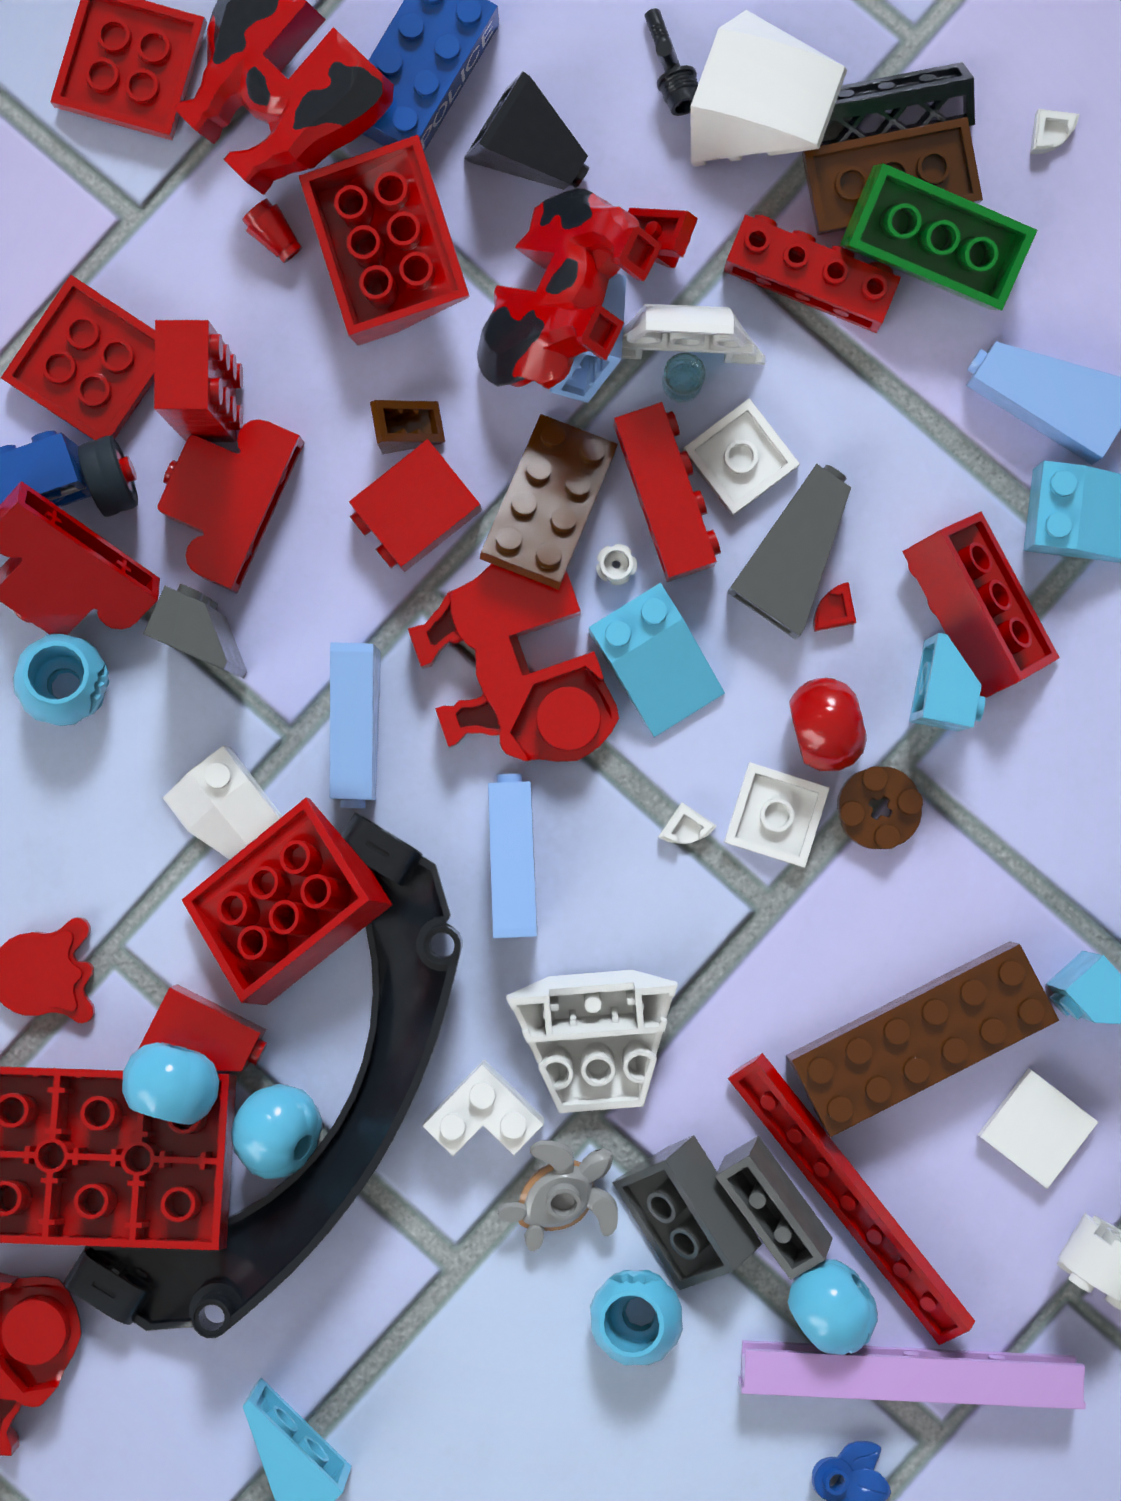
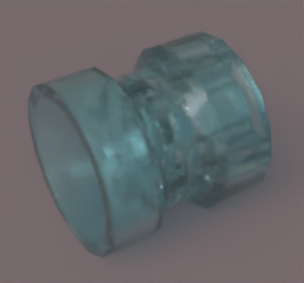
M679 353L672 356L667 361L662 376V387L665 394L671 400L677 402H688L695 399L700 394L705 380L703 362L691 353Z

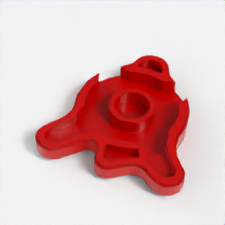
M76 917L55 932L24 933L6 941L0 947V1002L11 1011L24 1016L60 1013L77 1023L89 1022L94 1017L95 1007L87 997L85 989L93 976L94 967L90 962L78 961L75 957L77 949L91 933L89 922L85 918Z

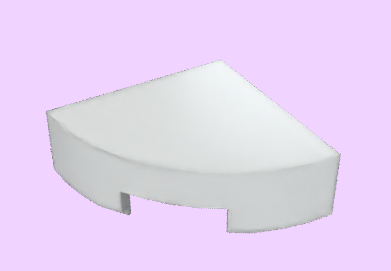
M1038 109L1035 113L1030 154L1047 153L1061 146L1075 129L1079 114Z
M681 802L658 837L670 843L689 844L708 836L716 828V825Z

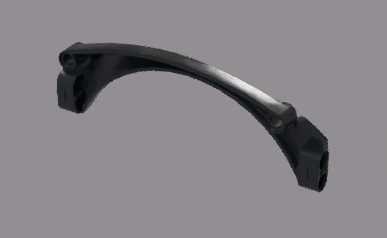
M356 812L341 836L372 871L391 901L392 906L366 926L372 964L373 997L367 1043L351 1093L336 1122L314 1153L308 1158L305 1165L269 1194L240 1212L228 1216L227 1248L222 1250L85 1246L63 1284L71 1293L120 1323L130 1325L134 1322L145 1331L193 1327L200 1336L205 1338H216L223 1335L289 1277L332 1230L380 1164L417 1093L443 1024L455 981L463 939L459 931L446 923L451 917L437 865L422 856L423 854L414 847ZM446 933L452 937L454 941L452 954L439 956L433 952L431 940L435 934ZM216 1305L221 1308L224 1313V1321L220 1323L210 1321L205 1315V1306Z

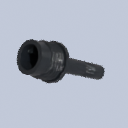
M658 8L650 9L645 13L644 17L654 39L656 53L665 71L657 80V88L662 92L664 101L668 104L673 115L682 116L691 113L690 106L698 87L696 70L692 66H680L660 10Z

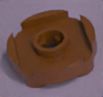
M873 766L853 774L844 783L837 798L838 817L844 833L853 842L868 849H892L906 842L917 830L922 817L923 798L918 792L916 785L906 774L892 767ZM882 797H885L888 800L887 808L890 810V813L887 817L880 815L876 820L871 816L873 808L868 804L871 799L879 801Z

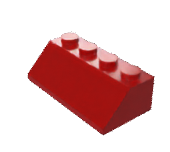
M982 511L947 526L902 551L908 562L909 571L917 579L927 597L930 610L937 616L945 633L981 683L980 696L987 698L1022 681L1060 658Z

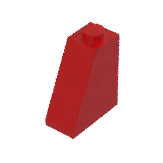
M176 984L169 987L138 1049L143 1045L151 1043H168L204 1054L215 1064L217 1071L241 1072L248 1067L249 1063L257 1065L267 1046V1042L261 1040L267 1029Z

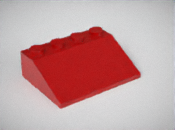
M419 135L299 175L348 336L357 346L398 333L470 297Z
M304 798L181 899L240 1002L258 1005H268L392 906L391 901L369 867L310 798Z

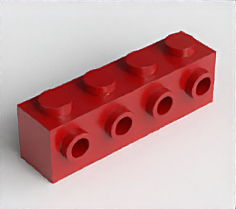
M745 214L723 272L874 333L878 332L901 279L900 276L893 274L894 271L891 267L876 261L868 264L855 259L853 252L840 246H832L830 249L815 243V237L806 232L794 230L791 233L778 228V224L769 217L754 215L753 218Z
M659 402L615 417L613 427L666 582L714 567L717 562L715 555L721 554L719 542L714 530L706 531L702 515L707 514V508L701 491L693 492L688 476L694 474L693 467L687 451L679 452L675 436L680 435V430L673 411L666 413L663 402Z

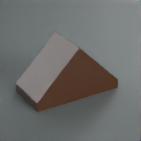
M374 400L370 402L376 440L382 454L415 449L427 439L433 445L445 442L438 401Z

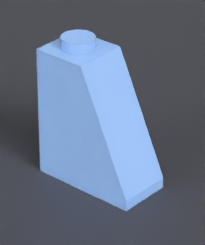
M617 273L609 279L602 307L624 322L627 276ZM623 327L607 360L598 358L590 351L575 356L567 377L551 387L550 392L589 403L622 359Z

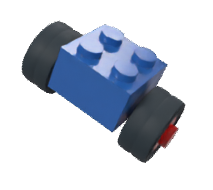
M46 431L31 438L32 443L16 448V445H5L0 447V504L22 481L59 508L91 496L104 517L113 516L121 511H127L138 506V495L134 483L137 480L134 466L129 456H124L119 444L112 435L104 436L78 446L62 432L57 434L56 431Z

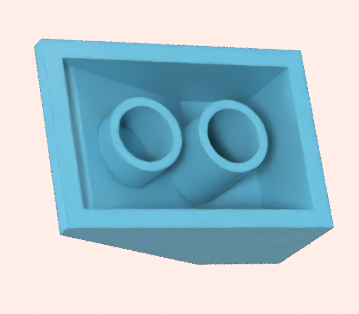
M1043 461L1037 465L1032 472L1023 551L1121 563V474L1086 465Z
M661 582L588 628V633L653 737L658 736L725 694L686 622Z
M260 1378L243 1404V1409L275 1501H335L344 1491L352 1466L276 1391Z

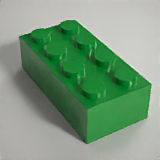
M882 163L873 165L840 246L987 309L1003 311L1038 230Z

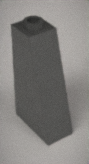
M818 464L814 466L727 592L795 640L805 629L851 487L844 483L847 479L845 475L830 465H825L824 468Z

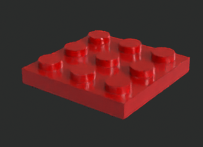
M80 0L50 103L54 108L173 141L180 118L174 107L179 102L185 101L207 26L205 17L146 0Z
M70 274L1 376V379L95 441L110 435L115 439L154 382L155 330Z

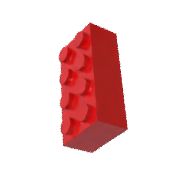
M155 320L154 409L185 441H187L189 436L195 435L209 442H236V430H240L243 426L242 405H236V389H242L243 387L242 364L237 363L236 355L231 353L229 345L224 343L222 335L217 333L209 320Z

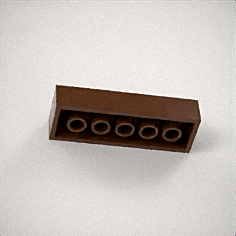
M1009 941L786 1056L823 1129L832 1137L1058 1022L1059 1019L1021 945Z

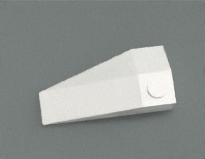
M226 746L220 747L191 769L163 797L188 832L229 860L282 817L281 813L235 752Z

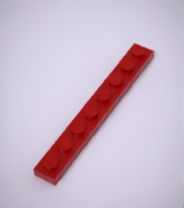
M761 1053L736 1069L728 1077V1080L938 1345L969 1332L975 1323L974 1318L766 1056Z

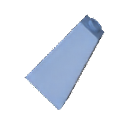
M995 342L987 352L980 349L967 368V371L973 374L966 385L967 387L1091 465L1103 458L1121 430V377L1000 342Z
M330 642V799H340V808H365L366 800L376 801L381 651L374 644Z
M522 774L497 775V783H488L493 938L535 937L538 934L531 781L522 782Z

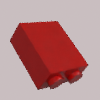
M428 439L349 501L355 510L349 517L364 536L372 531L381 543L376 548V551L390 568L398 564L404 572L482 511L481 504Z

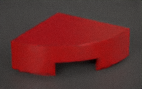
M849 582L834 587L821 599L814 614V632L857 623Z

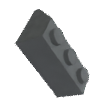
M183 584L179 585L177 591L164 586L143 634L243 679L247 673L226 616L216 611L218 603L212 601L211 598Z
M694 1135L664 1148L612 1182L679 1290L735 1271L762 1245L747 1219L715 1177L717 1171Z

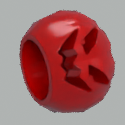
M817 678L807 681L795 691L789 700V706L804 764L818 771H839L853 765L864 753L867 741L863 717L856 694L847 684L833 678Z

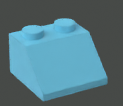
M937 633L924 640L909 722L958 732L974 728L975 721H981L985 708V697L980 696L981 683L947 634Z
M1081 951L1046 983L1054 993L1050 1000L1065 1016L1071 1015L1076 1020L1083 1018L1094 1023L1121 1024V974L1104 955Z

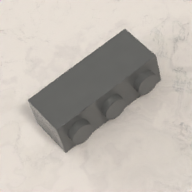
M757 1136L726 1155L715 1177L789 1279L792 1280L826 1259L833 1238L761 1138Z

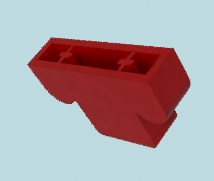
M261 419L251 420L240 429L237 438L238 448L241 450L240 453H234L198 436H189L178 461H171L165 472L163 483L167 485L157 506L158 510L167 518L203 533L202 536L193 539L187 547L186 561L190 569L203 579L234 593H238L304 445L300 435Z
M21 481L0 504V554L10 557L0 567V602L12 609L21 620L33 623L49 635H68L92 609H97L100 621L112 629L122 630L136 624L158 601L160 578L24 482Z

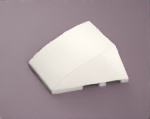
M745 10L718 29L691 103V164L695 167L706 165V161L728 158L730 161L741 160L742 156L767 152L769 156L819 149L847 73L846 67Z
M644 304L639 312L623 328L622 359H641L643 350L724 353V363L765 365L766 356L745 332L729 307Z
M635 970L548 976L506 995V999L522 1028V1034L526 1042L529 1043L539 1065L540 1073L559 1113L644 1106L657 1060V1051L667 1025L668 1012L678 986L676 981Z

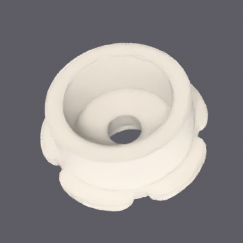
M615 544L613 547L606 546L597 556L599 564L596 566V571L603 581L609 580L613 585H622L628 582L629 576L634 575L636 572L637 560L635 557H632L631 550L625 545ZM614 561H619L620 567L614 568L612 566V563Z

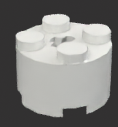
M1084 1213L1059 1254L1057 1265L1070 1274L1068 1279L1079 1288L1089 1293L1093 1291L1094 1287L1107 1294L1105 1297L1107 1302L1121 1310V1230L1097 1216L1091 1218L1088 1214Z

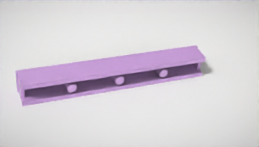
M742 1340L741 1376H738V1383L742 1394L1086 1409V1403L1084 1402L1085 1366L1083 1364H1076L1077 1357L1075 1355L863 1346L855 1353L836 1355L824 1353L813 1343Z

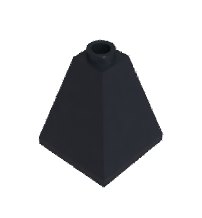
M524 71L505 89L464 156V159L470 163L563 190L570 185L577 188L590 168L584 164L588 157L586 152L531 76Z

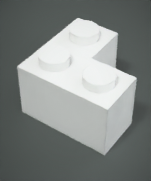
M484 1059L425 1120L423 1127L452 1156L482 1126L515 1155L544 1125V1117Z

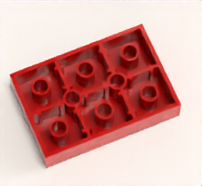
M0 1066V1243L222 1250L227 1248L233 1150L231 1129L235 1117L237 1076L218 1074V1097L208 1115L195 1124L188 1125L161 1120L130 1109L122 1093L124 1070Z

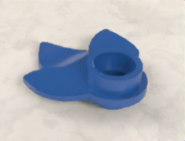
M856 1441L846 1445L838 1457H827L819 1460L812 1470V1485L815 1492L826 1501H886L891 1495L890 1486L887 1480L874 1470L882 1448L874 1442ZM839 1474L836 1483L830 1486V1479L834 1475Z

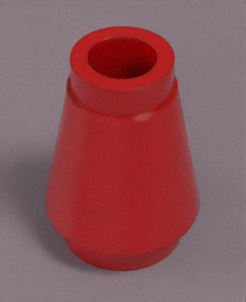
M267 198L255 205L242 219L248 227L246 232L277 258L279 257L283 263L288 262L303 248L278 204L272 205Z

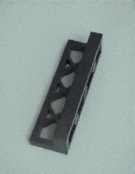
M960 62L842 85L829 121L837 120L845 127L835 139L822 141L820 146L968 117L969 126L975 125L974 77L964 63ZM963 96V114L945 117L939 112L940 108L949 98ZM918 104L926 110L915 124L905 125L898 120L908 106ZM877 112L886 118L878 129L873 132L865 133L857 127L867 114Z

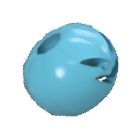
M64 634L46 635L30 644L20 654L13 676L14 694L20 701L24 711L35 720L57 726L75 725L82 719L93 715L102 706L104 695L109 685V672L98 650L87 640ZM72 673L79 679V688L68 697L57 698L53 695L52 683L59 674Z
M163 1042L143 1045L130 1056L123 1071L122 1093L128 1107L133 1111L161 1120L188 1125L195 1124L208 1115L218 1097L219 1076L215 1064L204 1054L185 1047Z
M284 1084L262 1088L247 1098L234 1118L231 1129L234 1153L251 1174L264 1179L286 1177L302 1168L308 1158L314 1153L323 1129L322 1118L313 1099L303 1089Z
M825 1259L823 1262L795 1277L792 1281L788 1297L789 1309L801 1330L818 1349L824 1353L846 1355L847 1353L857 1352L870 1341L878 1322L877 1306L869 1288L853 1269L838 1260Z
M623 1270L613 1274L595 1292L590 1304L591 1331L596 1344L611 1359L626 1366L651 1365L663 1360L677 1345L683 1331L682 1306L676 1291L668 1286L660 1275L650 1270ZM638 1297L649 1302L655 1310L652 1322L643 1326L631 1323L626 1315L629 1301Z

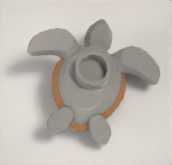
M547 1140L534 1143L530 1147V1153L534 1157L547 1162L548 1165L542 1167L530 1177L521 1191L518 1202L506 1203L499 1208V1218L509 1223L518 1221L521 1226L527 1228L524 1237L530 1251H535L541 1247L544 1231H556L571 1227L581 1221L589 1209L596 1215L602 1234L604 1236L613 1234L618 1223L616 1201L609 1193L594 1186V1181L603 1178L610 1170L613 1160L612 1152L604 1148L596 1149L588 1154L582 1162L574 1160V1154L567 1145Z

